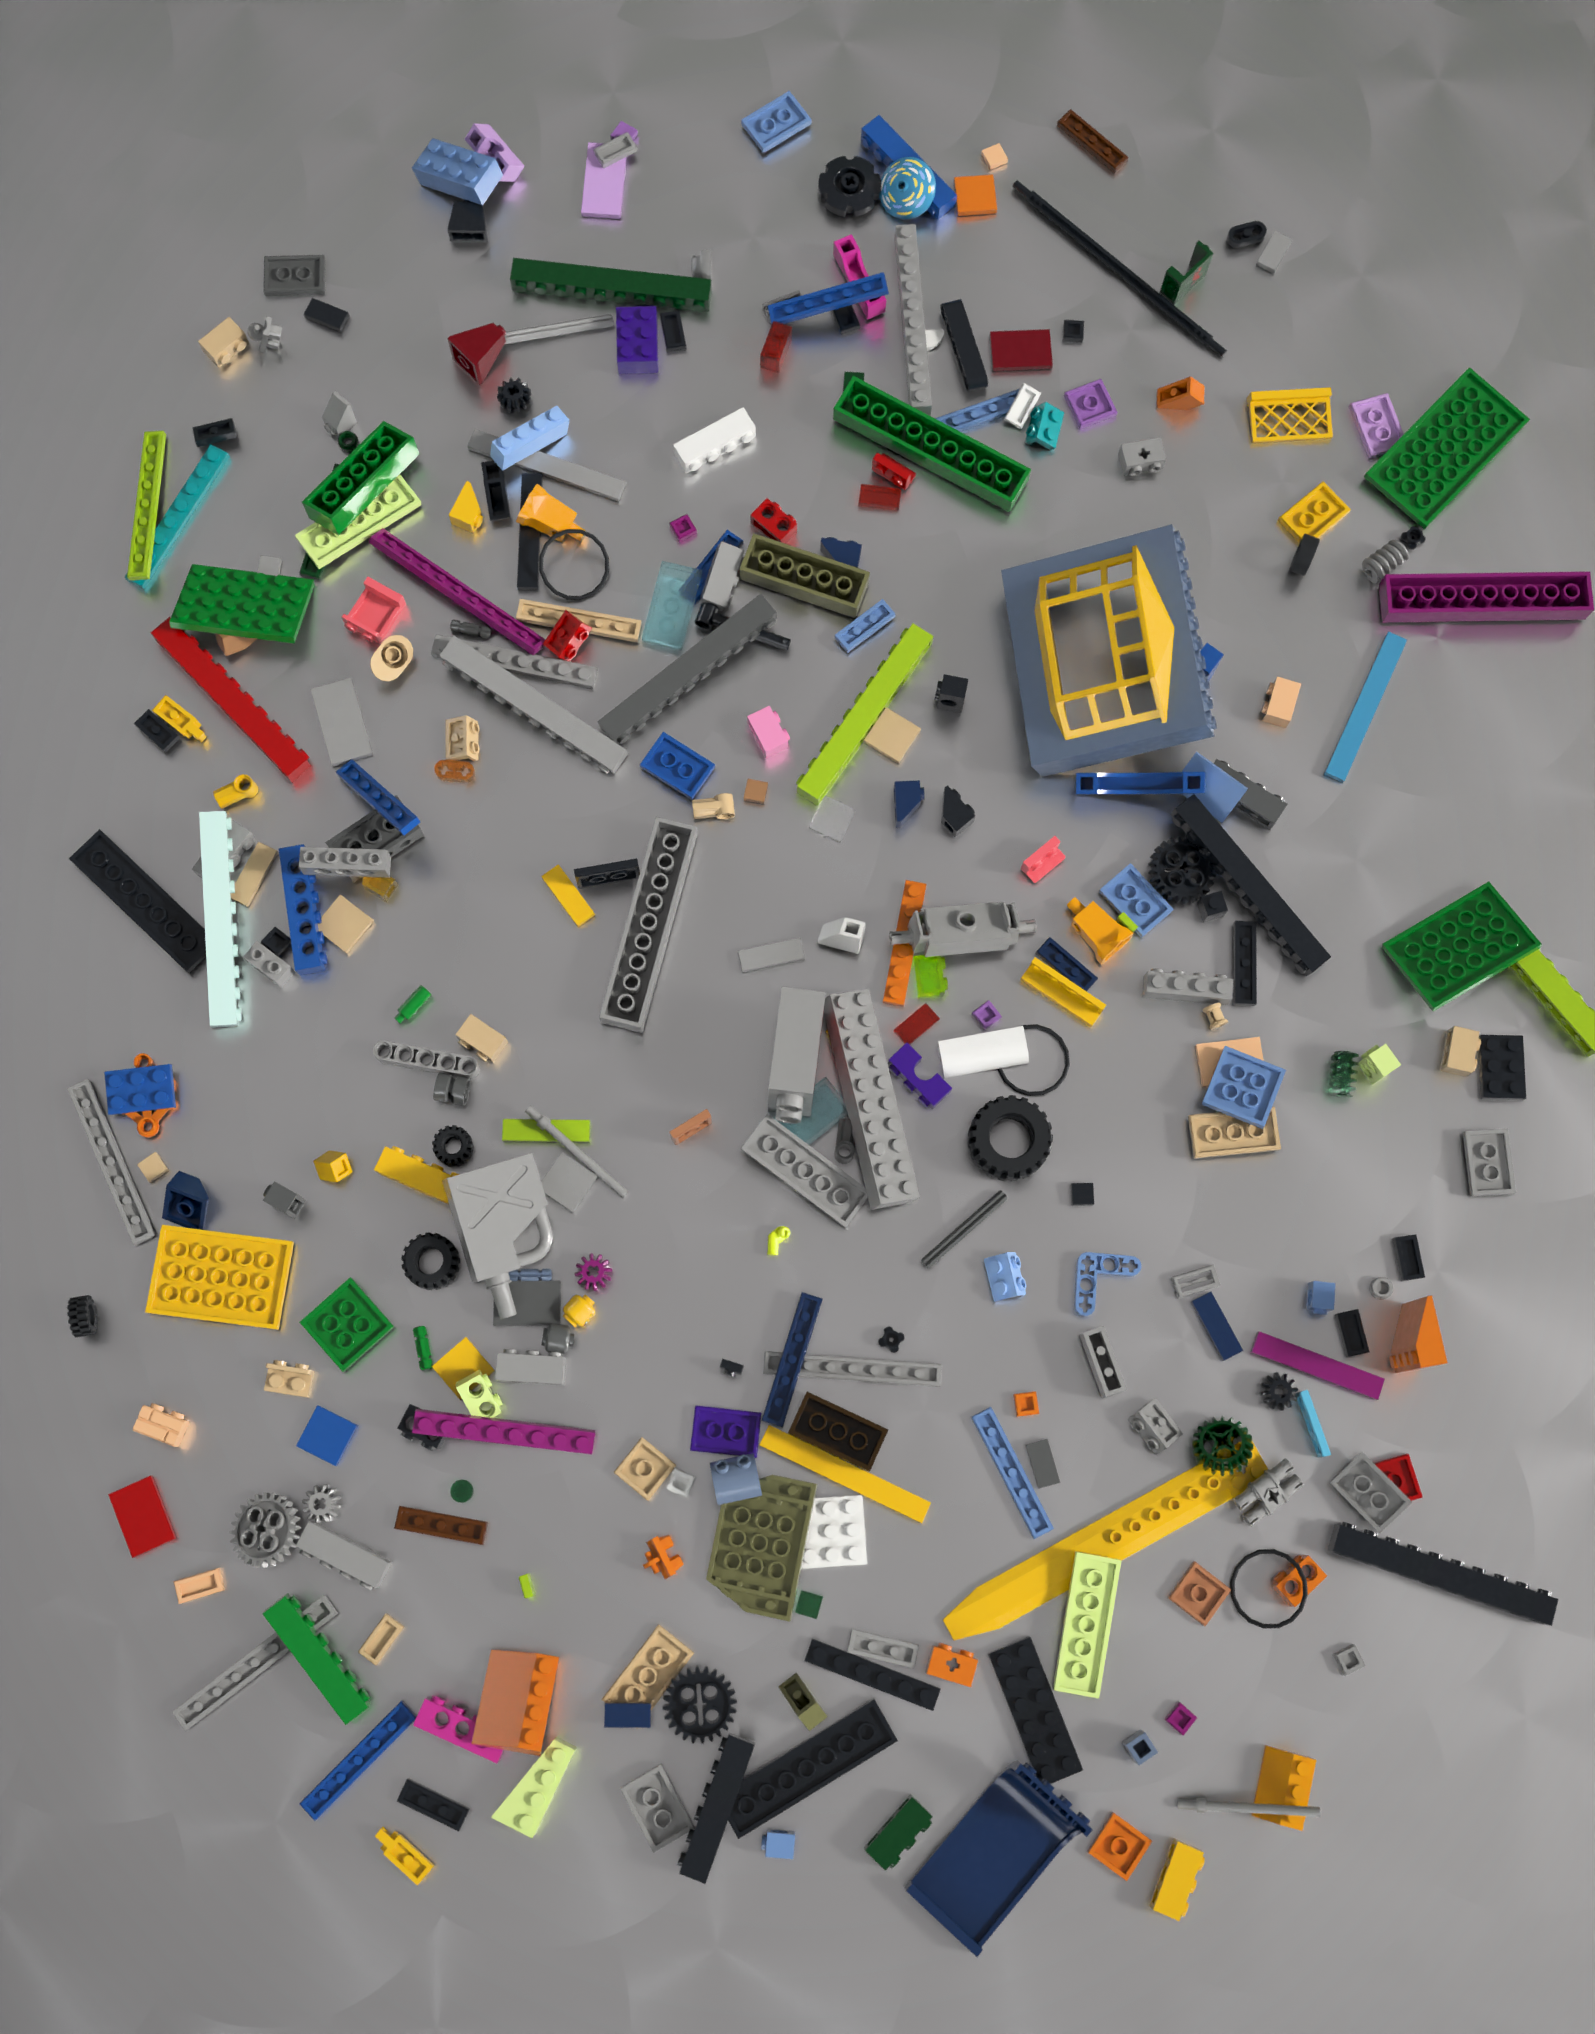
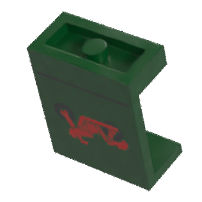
M1201 241L1196 243L1189 263L1192 269L1184 276L1173 266L1166 271L1160 293L1173 305L1206 275L1214 254L1209 246L1204 245Z

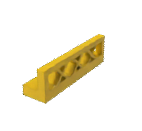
M1034 957L1020 979L1089 1027H1092L1106 1004L1036 957Z

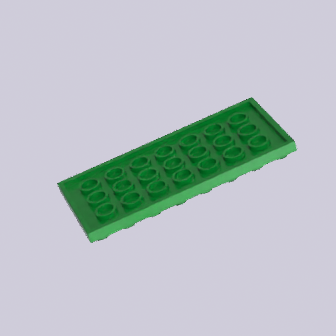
M1469 367L1367 471L1364 478L1425 530L1530 419Z

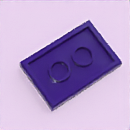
M695 1405L690 1451L734 1456L754 1453V1457L757 1458L762 1413Z

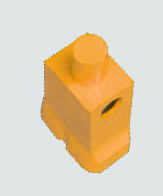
M538 484L535 485L516 519L517 523L533 527L550 537L566 529L584 530L573 523L577 513L549 495ZM567 533L579 541L584 536L580 533ZM566 534L557 537L556 540L562 542Z
M1074 897L1067 904V907L1076 915L1072 920V927L1091 947L1097 961L1101 965L1127 944L1134 934L1128 928L1118 924L1094 901L1085 907Z

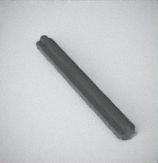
M1001 1190L998 1191L921 1260L926 1268L934 1265L1007 1200L1006 1194Z

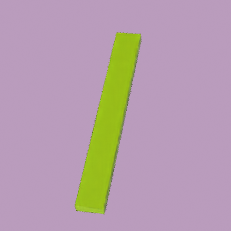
M164 431L144 432L127 572L129 580L150 579L166 433Z

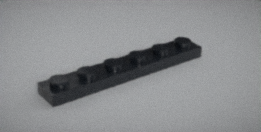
M813 1638L804 1660L931 1711L934 1710L941 1690L939 1687L847 1653L844 1650Z

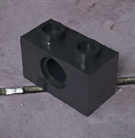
M944 674L943 680L938 681L934 699V701H938L937 709L961 713L968 679Z

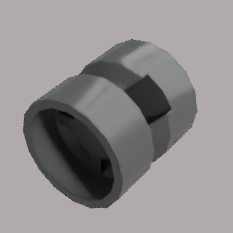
M438 1073L434 1086V1100L441 1102L451 1100L452 1104L464 1106L469 1095L470 1078L457 1076L454 1079L451 1074Z

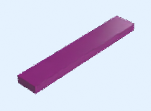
M1260 1331L1257 1332L1251 1350L1253 1354L1375 1400L1379 1399L1385 1380L1382 1377Z

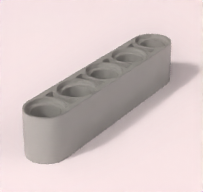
M379 1041L373 1047L374 1056L384 1064L432 1073L451 1074L454 1077L462 1076L470 1079L476 1078L480 1072L479 1064L471 1056L389 1041ZM383 1048H389L387 1056L381 1057L379 1055ZM410 1052L408 1060L402 1061L400 1059L402 1053ZM424 1056H432L429 1064H422ZM445 1060H453L450 1068H443ZM468 1063L474 1064V1069L471 1072L464 1071V1066Z

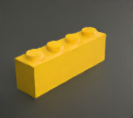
M385 1146L374 1168L375 1172L449 1205L442 1180L460 1174L451 1172V1175L443 1172V1167L435 1163L429 1166L423 1163L424 1159L412 1154L409 1157L404 1155V1150L396 1146H392L391 1149Z

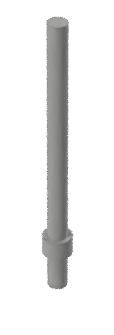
M531 1105L526 1109L525 1112L537 1122V1126L540 1129H545L622 1198L629 1192L552 1125L551 1120L546 1115L542 1116Z
M1197 1798V1800L1178 1799V1809L1197 1810L1199 1813L1225 1811L1320 1817V1807L1207 1801V1798Z

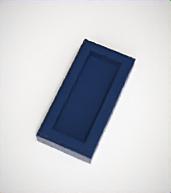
M605 1703L604 1727L651 1728V1703Z

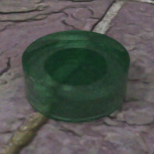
M467 1480L454 1482L450 1489L451 1497L460 1503L469 1501L474 1494L473 1485Z

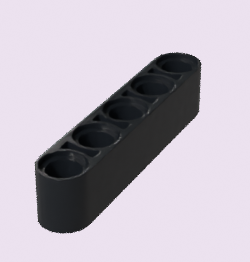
M958 299L942 303L940 305L942 318L967 392L988 387L987 374L962 300Z

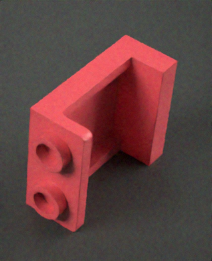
M367 577L363 583L365 590L349 614H343L342 620L345 624L344 626L349 631L354 633L357 631L367 641H375L380 644L405 607L406 602L401 594Z

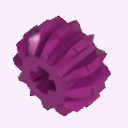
M590 1253V1261H587L583 1256L581 1259L585 1264H576V1267L582 1270L575 1272L576 1277H582L578 1280V1284L582 1285L586 1282L585 1290H589L591 1284H593V1290L597 1291V1284L599 1283L602 1288H605L606 1285L603 1279L611 1281V1277L605 1275V1273L612 1272V1268H605L610 1262L605 1260L601 1263L603 1256L600 1254L595 1260L594 1254ZM590 1268H599V1271H597V1277H594L593 1275L588 1276V1273H590Z

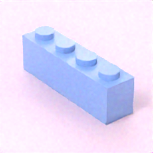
M555 406L493 440L490 457L503 471L567 435L569 419L558 406Z

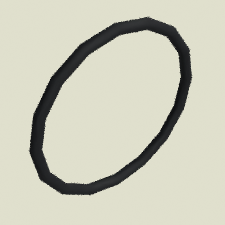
M566 529L554 534L544 544L539 556V572L544 584L555 595L567 600H583L593 596L604 585L609 574V557L604 545L593 534L581 529ZM567 533H580L592 538L601 548L605 558V572L600 584L593 591L581 596H568L557 591L548 582L543 571V557L547 547L557 537Z
M1038 1024L1022 1025L1024 1029L1037 1028L1049 1032L1059 1041L1065 1053V1068L1062 1076L1053 1086L1043 1091L1029 1092L1012 1084L1006 1078L1002 1068H998V1071L1003 1081L1015 1092L1027 1096L1045 1095L1057 1089L1066 1078L1070 1066L1069 1051L1063 1039L1052 1029Z
M1259 1549L1244 1556L1236 1565L1230 1580L1231 1598L1237 1612L1249 1623L1263 1629L1281 1628L1292 1623L1303 1611L1308 1596L1307 1580L1300 1565L1288 1554L1275 1549ZM1259 1554H1275L1286 1558L1297 1569L1302 1579L1303 1597L1299 1608L1289 1619L1278 1624H1263L1251 1619L1240 1608L1235 1597V1580L1239 1569L1248 1559Z

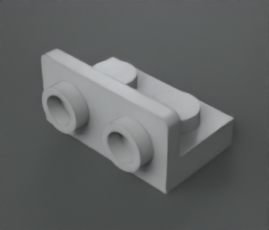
M1156 1398L1128 1418L1133 1428L1141 1435L1148 1448L1155 1454L1168 1448L1183 1435Z

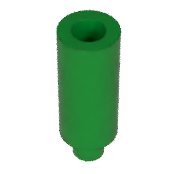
M420 985L397 1009L399 1013L394 1019L400 1024L405 1018L409 1020L432 994Z

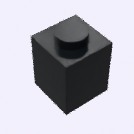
M1222 891L1201 896L1197 902L1203 922L1221 918L1228 911Z

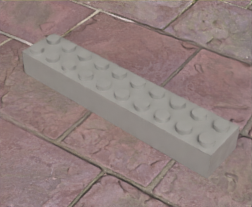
M660 817L655 818L599 1016L601 1023L643 1033L697 839L696 826Z
M865 989L830 994L825 998L824 1017L848 1117L852 1124L853 1138L870 1208L873 1210L910 1203L920 1198L870 991Z

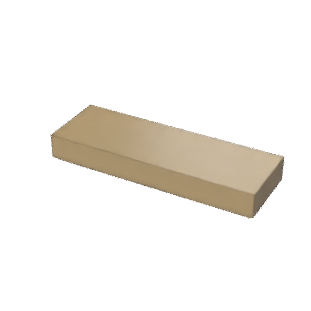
M260 842L257 843L235 883V893H231V900L249 907L279 853L277 850Z

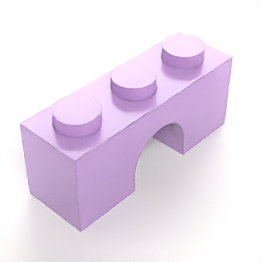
M473 124L465 141L475 152L496 159L503 174L500 181L515 182L524 168L522 162L489 124Z

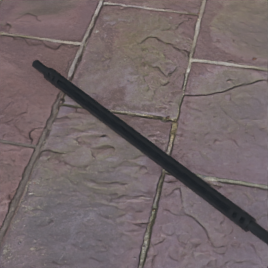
M1018 180L1015 181L1013 188L1026 197L1028 203L1037 208L1038 211L1043 213L1160 308L1194 338L1203 343L1204 346L1208 345L1221 357L1226 354L1227 350L1217 343L1211 334L1052 207L1035 191H1030Z

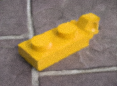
M167 695L152 709L153 713L184 737L186 736L190 739L193 736L201 743L206 739L207 736L199 729L201 726L199 721Z
M384 1827L376 1833L375 1837L383 1843L380 1847L384 1852L383 1854L416 1885L433 1868L434 1864L396 1831L391 1834Z

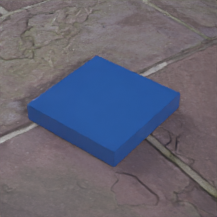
M317 1405L296 1446L337 1466L358 1425Z

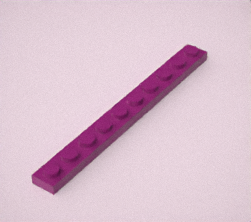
M384 528L370 537L369 543L531 655L534 656L545 647L543 643L546 639Z

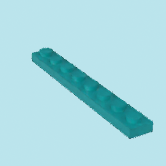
M210 444L155 529L150 579L129 580L126 574L125 579L142 589L146 588L230 458L227 452Z

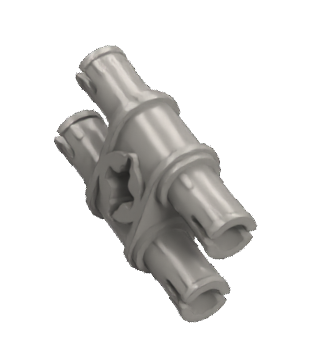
M1286 1458L1271 1470H1265L1264 1474L1255 1481L1249 1482L1248 1488L1233 1499V1502L1241 1511L1255 1500H1258L1253 1508L1242 1515L1251 1527L1264 1516L1272 1515L1274 1510L1284 1502L1287 1503L1289 1497L1304 1486L1296 1474H1293L1286 1482L1279 1485V1481L1294 1471L1292 1464Z

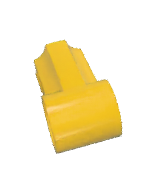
M242 774L236 777L234 782L213 791V795L219 807L223 809L244 798L250 799L255 797L258 793V786L250 776ZM250 783L246 790H242L245 784Z

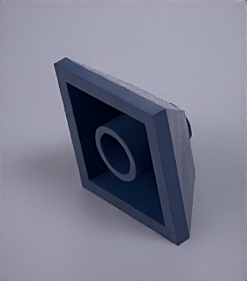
M182 1171L177 1172L166 1185L162 1219L186 1228L205 1229L209 1197L199 1178Z

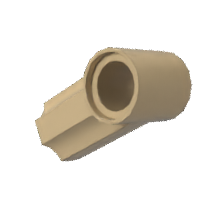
M722 793L714 796V798L692 800L694 819L711 817L730 819L735 816L732 794Z

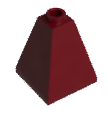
M490 323L451 335L447 339L452 359L480 386L503 348L507 333L501 325L496 326L494 323Z

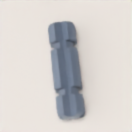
M516 1269L508 1272L512 1281H539V1279L551 1281L552 1279L551 1269H542V1271H539V1269H521V1271H518Z

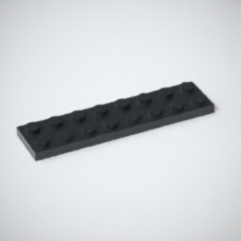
M100 829L69 858L186 972L190 973L206 957L205 929Z
M875 1699L742 1780L728 1819L738 1839L898 1741Z

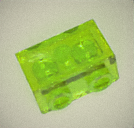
M914 956L918 999L943 997L945 990H948L947 977H943L942 971L946 969L945 957Z

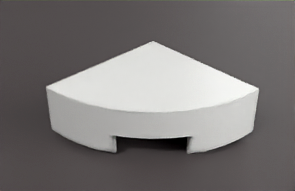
M925 330L927 351L933 350L942 342L944 330Z

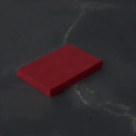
M1050 329L990 332L992 371L1052 369Z

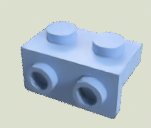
M1006 1252L984 1259L994 1302L1026 1295V1282L1021 1275V1262L1016 1252Z

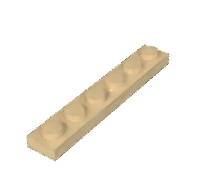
M520 599L516 620L520 622L554 627L564 611L567 610L583 623L592 627L589 634L638 643L642 625L641 620Z

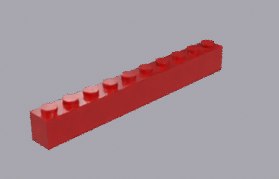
M168 617L151 632L154 639L293 783L311 767L307 761L309 756L302 749L297 750L293 746L296 744L288 734L284 736L280 732L282 728L275 720L270 722L266 718L267 712L260 705L256 707L252 703L254 699L247 691L244 693L240 691V684L233 677L229 679L225 675L227 671L220 663L215 665L212 661L213 656L206 649L201 650L198 647L200 643L192 634L188 636L184 629L171 628L169 623L170 617Z

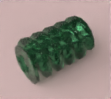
M1335 1051L1334 1055L1331 1056V1060L1334 1062L1330 1065V1068L1334 1071L1329 1073V1076L1332 1078L1329 1081V1086L1333 1087L1328 1090L1331 1096L1353 1097L1350 1092L1356 1091L1357 1088L1350 1085L1351 1083H1356L1357 1079L1352 1078L1351 1075L1358 1074V1071L1353 1070L1352 1067L1358 1066V1062L1352 1061V1059L1359 1057V1054L1350 1051Z

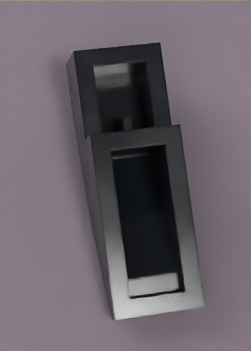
M494 460L481 462L490 521L511 518L504 470L502 471Z

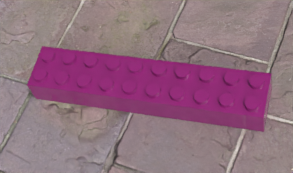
M1590 572L1385 574L1379 583L1382 623L1586 620L1594 611Z

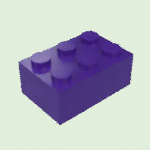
M656 306L616 307L618 373H659Z

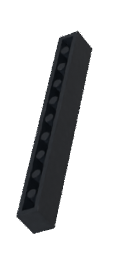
M1195 794L1173 810L1170 815L1174 824L1186 832L1187 839L1191 843L1196 844L1200 849L1201 856L1212 863L1214 871L1219 876L1222 875L1227 881L1228 888L1238 894L1243 906L1249 908L1254 913L1255 920L1259 924L1264 925L1268 930L1269 937L1280 944L1282 952L1287 957H1291L1296 963V969L1300 973L1308 976L1331 958L1329 953Z
M1343 1522L1342 1525H1334L1327 1551L1543 1625L1552 1626L1559 1599L1551 1597L1552 1592L1538 1588L1537 1592L1530 1590L1529 1584L1519 1581L1513 1584L1507 1582L1508 1577L1495 1573L1494 1577L1486 1575L1485 1569L1475 1566L1469 1569L1464 1567V1562L1451 1559L1450 1562L1442 1560L1443 1555L1431 1551H1429V1554L1420 1552V1547L1407 1544V1547L1398 1545L1399 1540L1391 1537H1386L1385 1540L1378 1538V1533L1364 1529V1532L1355 1530L1356 1526L1350 1523Z

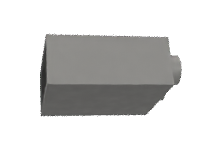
M782 987L768 1087V1111L776 1112L775 1119L777 1121L797 1124L801 1123L802 1116L811 1117L826 992Z

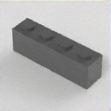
M1216 759L1213 764L1248 788L1235 805V808L1271 830L1288 804L1284 802L1281 796L1268 792L1262 784L1254 783L1249 780L1246 774L1232 769L1227 762Z

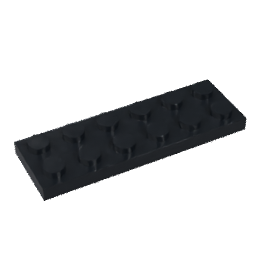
M1029 1636L988 1653L1032 1768L1037 1771L1035 1773L1036 1778L1039 1781L1045 1779L1052 1784L1083 1771L1031 1637Z

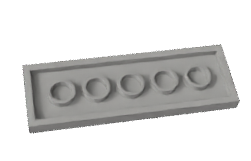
M766 1114L741 1148L742 1151L844 1228L847 1227L868 1198L866 1188L768 1114Z

